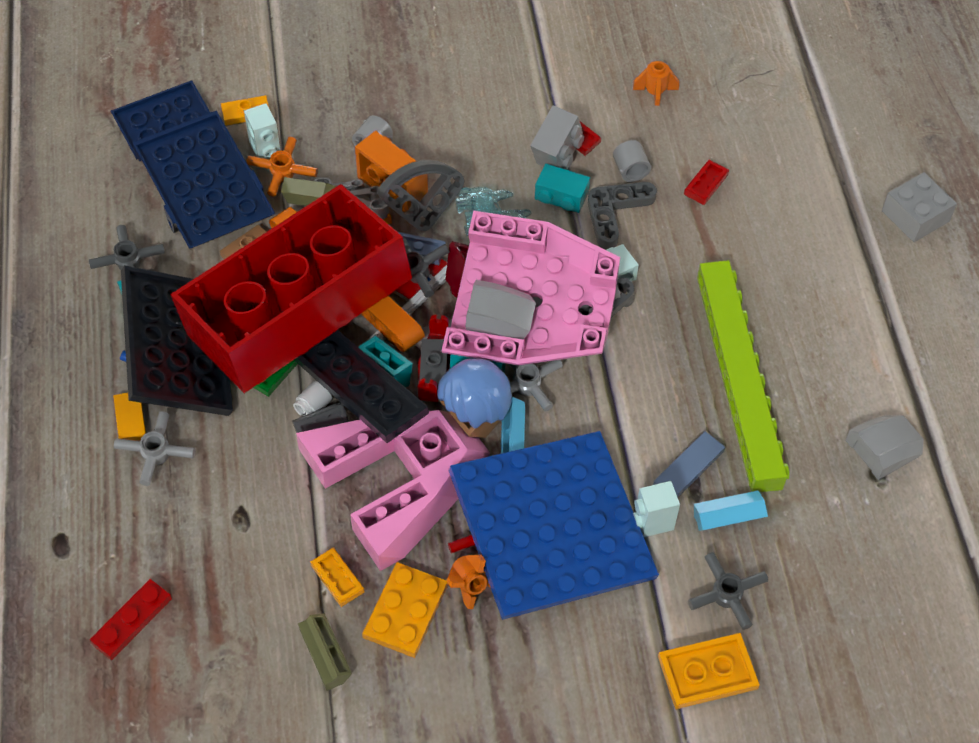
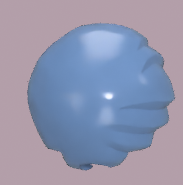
M466 359L457 363L442 376L438 384L437 396L440 401H444L446 410L454 412L460 422H469L474 429L484 422L492 424L497 420H504L511 405L512 393L507 376L499 367L485 359Z

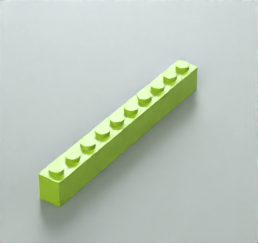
M729 260L700 263L697 280L751 492L758 490L760 493L783 490L786 479H789V467L787 463H783V445L781 440H777L776 437L777 423L775 418H771L770 397L768 395L765 396L764 375L760 374L758 370L759 356L757 352L753 351V334L747 329L748 316L746 310H742L741 290L736 288V271L731 269Z

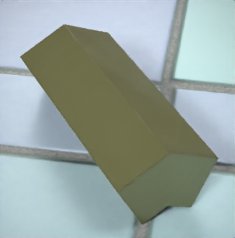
M284 177L281 193L287 203L307 206L336 186L324 182Z
M325 613L310 615L305 621L298 623V626L326 691H329L344 684L352 673Z

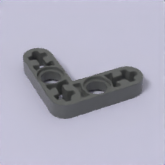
M638 182L596 187L589 191L588 208L596 241L601 248L609 249L616 247L618 244L619 230L614 210L652 205L656 200L657 189L655 185L650 182ZM624 193L628 196V198L625 200H620L616 197V195ZM597 197H599L600 200H602V206L598 207L599 203ZM607 215L610 219L608 221H600L597 219V216ZM608 229V235L611 239H607V237L604 236L605 230Z

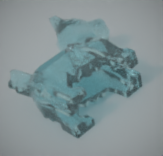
M480 186L471 189L465 187L457 194L458 198L455 204L458 213L469 210L465 212L467 225L464 226L466 236H469L468 232L473 211L526 218L532 214L528 209L502 210L498 201L513 197V193L505 189L492 191L489 188Z

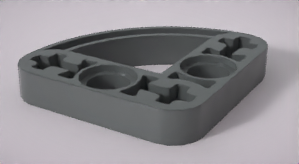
M421 160L409 163L393 172L379 187L378 195L384 203L420 231H427L435 224L463 188L465 180L459 171L443 162ZM428 173L441 174L420 202L401 187L405 182L419 175ZM452 177L455 180L453 184L450 182ZM390 189L399 196L396 200L388 194ZM441 194V202L433 206L434 197ZM410 200V209L406 212H403V204L406 201ZM421 216L425 218L423 222L419 220Z

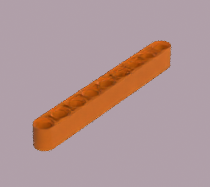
M288 207L269 220L271 228L295 214L296 211L292 207ZM389 296L361 313L366 320L401 352H405L425 338L421 326Z

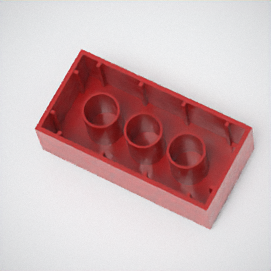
M340 184L170 295L187 335L245 394L256 385L264 382L282 367L306 353L310 348L336 330L347 325L374 304L388 297L393 291L411 280L412 275L403 236Z

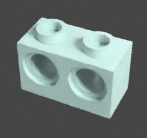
M267 104L244 110L249 143L256 157L270 159L274 152L280 151L277 124Z

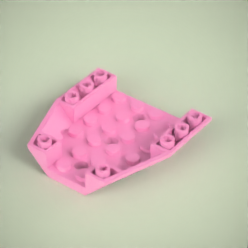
M473 211L468 232L470 240L451 327L446 329L441 352L513 365L602 354L607 341L615 300L620 257L549 222ZM476 280L510 287L524 292L532 298L538 297L542 300V304L535 307L530 332L524 339L466 330V315L473 284ZM583 305H589L593 308V312L589 315H582L578 310Z

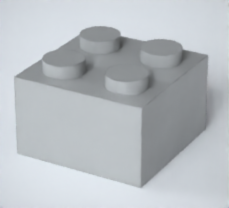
M554 105L551 107L530 145L538 165L544 167L546 163L562 169L570 167L575 149H579L584 141L579 117Z
M923 172L888 192L882 212L913 242H916L950 222L957 203Z

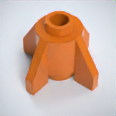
M654 61L648 64L647 68L634 80L633 90H645L646 87L647 91L654 95L655 106H659L660 96L666 89L679 90V80L665 62Z
M465 555L458 558L453 563L447 578V583L451 588H461L463 602L467 609L474 608L475 595L482 593L487 585L490 587L484 571L486 560L482 555Z

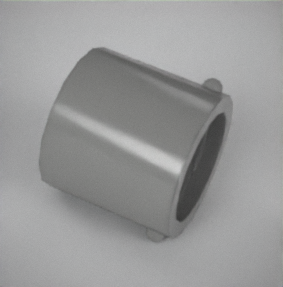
M372 115L363 121V124L352 136V142L356 146L375 130L382 136H387L392 140L393 131L384 119Z
M636 140L626 141L616 147L613 152V158L625 181H639L645 178L651 171L652 167L640 142Z

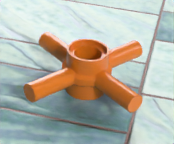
M288 137L284 149L274 152L270 159L249 155L247 157V165L270 169L273 178L267 191L269 196L275 197L284 177L293 178L294 174L317 177L318 168L295 164L291 155L297 142L294 137Z

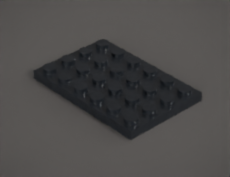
M124 265L121 270L129 401L229 416L233 411L230 378L187 335L170 295L193 279Z

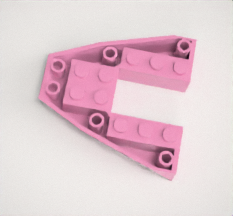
M441 410L429 411L428 415L389 443L382 440L361 420L296 433L300 452L325 489L394 451L414 478L410 482L350 514L352 530L380 571L405 558L459 499L448 471L450 465L485 458L490 454L479 437H469L449 412Z

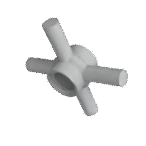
M561 360L551 361L539 368L534 364H510L515 371L513 381L510 383L511 393L517 391L523 396L533 395L543 410L549 411L553 404L540 388L541 378L563 367Z
M159 412L154 431L143 435L141 441L116 438L114 441V449L140 452L146 460L139 482L141 485H150L155 466L163 464L169 456L195 457V448L169 445L167 439L164 438L170 416L167 412Z

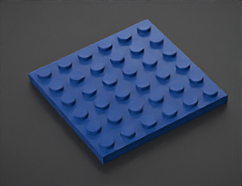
M600 431L450 465L448 471L478 554L482 555L486 560L484 571L502 620L655 580L659 576L641 529L636 524L634 512Z

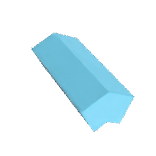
M512 397L510 408L504 420H502L501 454L524 449L525 402L515 397Z
M758 490L694 504V518L699 531L768 517L764 498Z

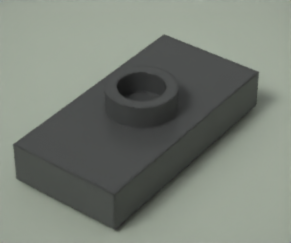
M422 339L420 379L425 378L426 383H430V379L439 384L442 376L447 372V353L441 352L444 339Z
M341 402L292 420L296 433L349 422L344 405Z

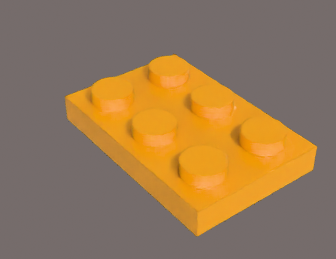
M396 562L362 633L363 638L415 658L448 587L447 580Z
M741 633L662 651L658 654L675 710L758 690L760 686Z

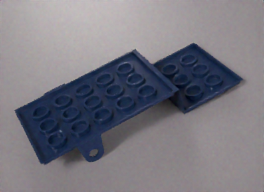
M192 80L111 110L136 160L138 159L139 162H143L165 203L163 206L172 232L174 233V223H176L189 249L275 214L263 193L262 184L254 170H250L217 110L209 111Z

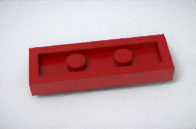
M149 579L89 639L91 644L112 661L172 600L171 595L152 579Z

